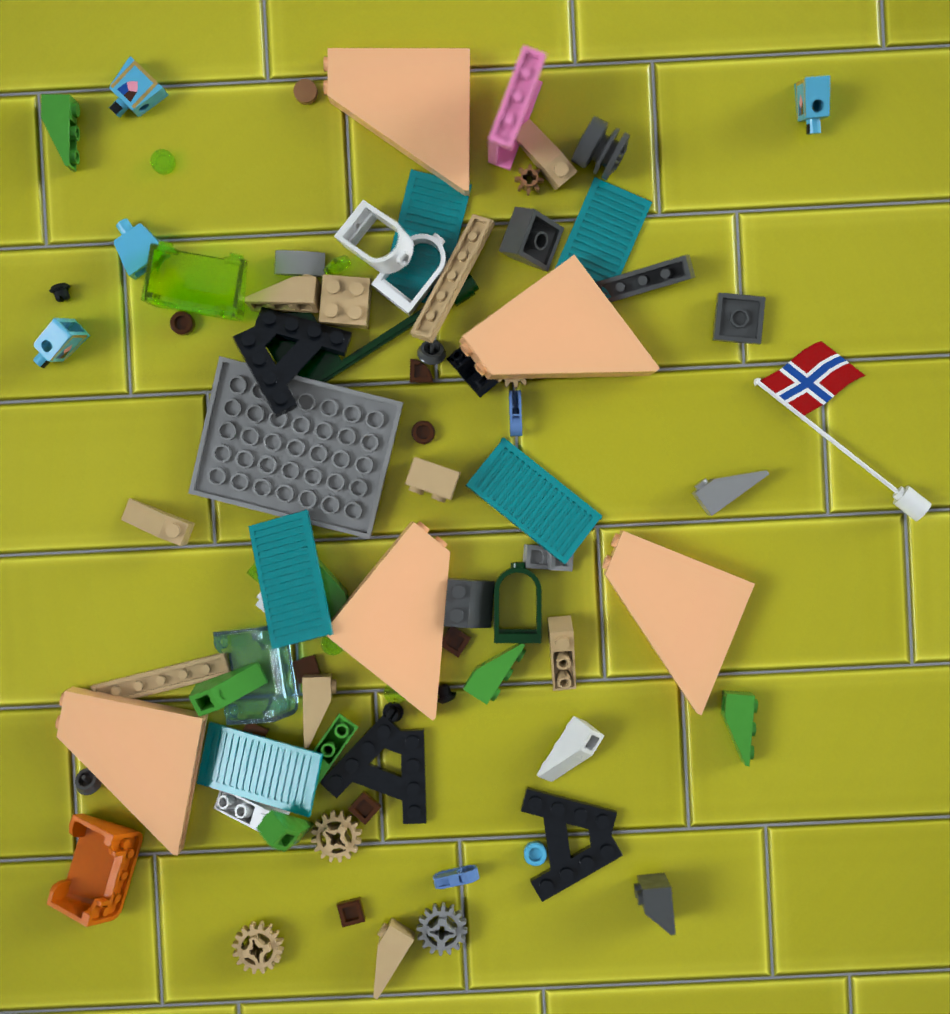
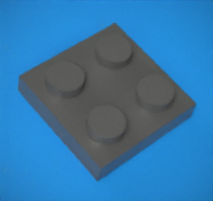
M718 293L712 341L760 345L766 297Z

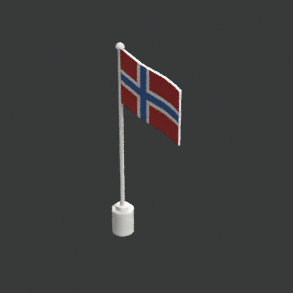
M820 341L809 346L780 370L762 380L761 378L754 380L755 386H760L894 492L892 496L894 498L893 504L914 521L920 520L931 507V503L909 485L905 488L901 486L898 489L804 416L827 403L848 384L865 376L825 343Z

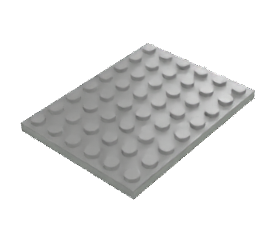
M219 356L189 494L280 517L306 509L309 511L312 525L370 539L404 402L296 375L287 386L298 408L276 418L246 362Z

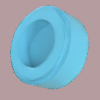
M539 841L529 842L524 848L525 861L532 866L543 864L547 858L545 845Z

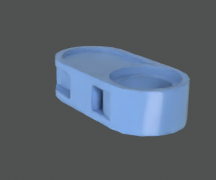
M509 390L510 437L522 436L521 390Z
M477 865L444 870L432 876L435 889L469 884L480 878Z

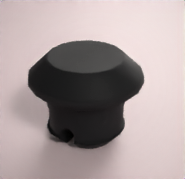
M58 283L53 285L49 291L54 293L56 301L64 302V300L70 299L68 290L71 286L67 283Z
M448 684L439 686L438 695L440 698H438L437 702L444 704L453 700L456 692H452Z
M390 702L384 706L383 715L390 722H397L403 717V708L399 703Z

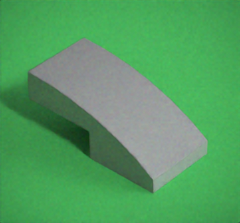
M276 250L274 274L286 276L309 274L322 278L323 274H325V253Z
M524 544L523 562H525V568L556 571L573 570L574 554L564 565L540 545Z

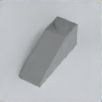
M767 470L710 480L705 478L694 486L696 490L692 494L706 514L712 516L768 476L769 473Z

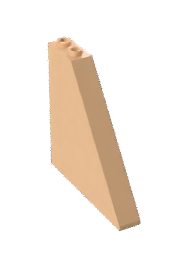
M328 48V57L323 59L324 72H327V80L323 81L324 95L328 96L330 103L464 196H469L470 48Z
M575 255L464 334L459 341L462 352L467 357L471 356L476 363L474 366L481 376L485 375L487 379L650 376L660 369Z
M411 521L331 619L333 634L327 637L433 721L436 718L450 551L446 549L448 544L440 537L436 536L434 539L428 534L430 529L419 521L416 524Z
M621 530L619 534L615 533L610 545L614 547L610 556L606 555L602 564V568L605 569L604 575L693 710L697 714L702 715L755 584Z
M71 687L65 690L59 702V705L62 706L61 714L58 716L55 724L56 729H58L57 738L173 855L178 856L184 849L208 714L199 717L197 712L193 710L138 699H129L123 696H113L108 693L93 692L78 687Z

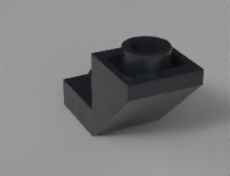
M460 347L446 358L480 398L498 383L496 379H487L485 375L481 376L474 366L476 364L471 356L467 357Z

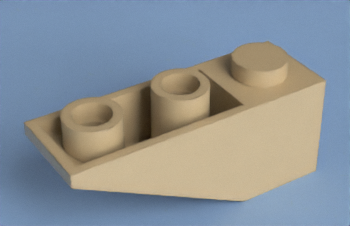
M571 615L547 617L553 691L576 689L574 631Z

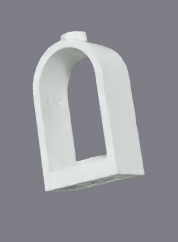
M362 200L334 235L346 249L378 272L384 274L394 273L402 269L409 263L413 254V241L406 231L396 221L365 200ZM377 219L399 235L394 250L382 258H372L356 247Z
M436 233L432 236L428 234L411 236L413 245L420 243L430 244L441 255L439 267L413 300L386 281L390 274L379 273L371 283L376 291L408 316L412 315L434 287L446 265V255L443 248L445 240Z

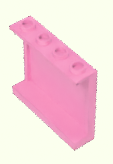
M523 45L488 139V163L510 171L519 148V144L515 141L519 129L529 120L543 84L538 78L547 56L546 53Z

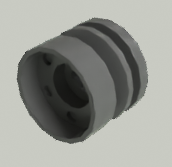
M594 116L585 130L571 162L585 169L591 161H594L596 164L593 174L596 175L601 166H603L605 170L601 178L607 180L618 168L624 157L630 134L625 132L621 140L618 141L616 138L620 129L616 128L608 136L606 135L608 122Z

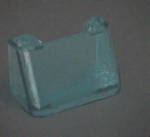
M267 624L213 632L214 646L219 653H228L231 671L259 662L268 680V683L225 706L224 714L227 725L273 723L296 713L298 697L290 645L273 650Z

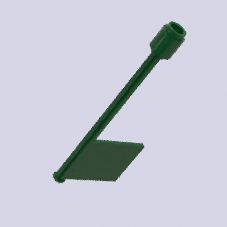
M470 273L454 302L456 306L474 296L475 291L479 290ZM422 309L343 360L337 354L320 350L297 375L325 383L413 327ZM287 313L289 315L317 322L312 313ZM274 337L267 345V348L278 363L296 343Z

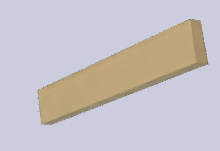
M475 214L471 216L410 331L412 337L429 343L434 342L495 226L492 219Z
M222 652L94 684L90 687L93 692L98 691L113 696L136 699L200 683L231 671L227 652Z

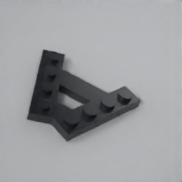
M261 307L255 326L233 336V340L277 418L298 408L287 386L289 382L320 350L345 357L352 338V332ZM278 337L295 342L296 344L275 365L266 349V346L272 339Z
M382 715L324 776L320 783L337 799L352 782L402 800L403 824L427 823L424 729H400L394 722H390V720L386 719L385 715ZM384 748L401 754L402 775L371 764V762Z
M526 787L521 812L543 817L550 868L530 879L542 902L623 856L611 835L617 815L616 810ZM566 824L589 830L590 845L571 856Z

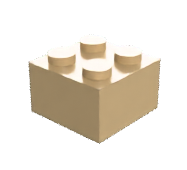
M323 274L319 322L328 326L369 329L372 295L371 279Z
M414 457L405 484L410 486L409 491L421 495L424 494V491L432 493V499L445 503L446 499L452 500L461 473Z

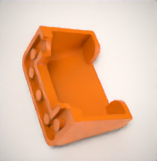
M82 813L73 814L69 823V833L74 837H79L67 879L60 880L51 887L47 905L80 924L89 927L112 921L121 913L143 835L141 832L127 826Z

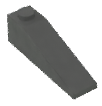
M684 255L595 283L602 292V287L606 288L611 296L607 299L610 302H614L695 278V273L690 255Z

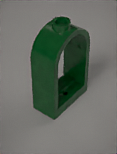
M511 562V568L504 570L498 576L494 586V643H541L542 590L540 582L532 571L525 568V562ZM512 573H524L530 576L535 583L536 629H499V587L503 579Z

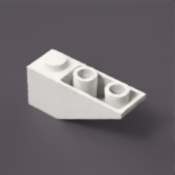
M573 716L566 725L559 740L554 744L549 756L542 763L537 776L550 782L556 780L591 757L605 735L588 722Z
M219 791L214 806L215 810L258 831L256 827L270 810L287 815L290 814L289 811L223 791Z

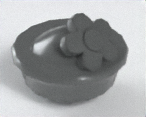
M436 340L433 343L425 341L418 348L417 356L425 364L436 365L444 361L446 351L443 345Z
M88 768L81 770L75 779L77 791L82 795L95 793L102 784Z

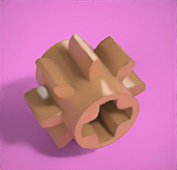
M529 164L528 169L523 170V168H519L521 177L517 176L514 182L520 183L518 192L522 190L527 191V196L533 190L537 193L539 192L540 188L537 184L544 183V178H538L541 171L540 168L535 171L532 169L531 164ZM527 176H531V184H527Z

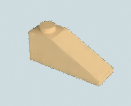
M530 119L520 127L515 141L534 165L541 169L540 172L554 190L558 189L577 173V170L566 156Z
M313 275L293 276L245 297L244 302L251 312H260L261 307H265L279 312L319 313L322 286L317 277Z
M129 498L121 518L126 523L179 546L187 545L195 525L191 521Z
M332 673L303 675L304 748H309L331 702L332 694L337 693L336 679H332Z
M393 918L390 919L388 924L383 923L377 934L380 938L377 947L373 998L376 1000L381 995L415 937V931Z

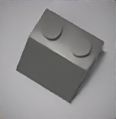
M515 207L499 251L516 261L548 272L564 227L535 209Z
M448 577L444 626L491 628L495 581Z
M665 873L637 875L638 883H634L635 898H637L638 906L642 905L644 913L670 935H676L672 889Z

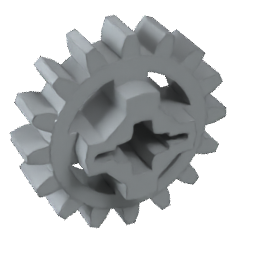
M442 902L440 908H438L436 903L433 904L432 910L425 908V916H419V922L422 924H417V931L420 932L418 940H424L422 947L430 946L431 954L438 950L439 956H442L444 950L451 955L453 947L459 950V942L464 943L465 936L463 934H467V927L464 926L466 918H460L462 911L454 912L453 904L446 908L445 902ZM447 916L451 917L455 922H452ZM440 926H444V932L440 931Z

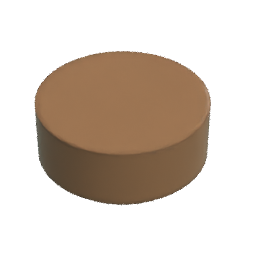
M301 79L294 86V95L299 103L309 105L317 99L318 90L313 81Z

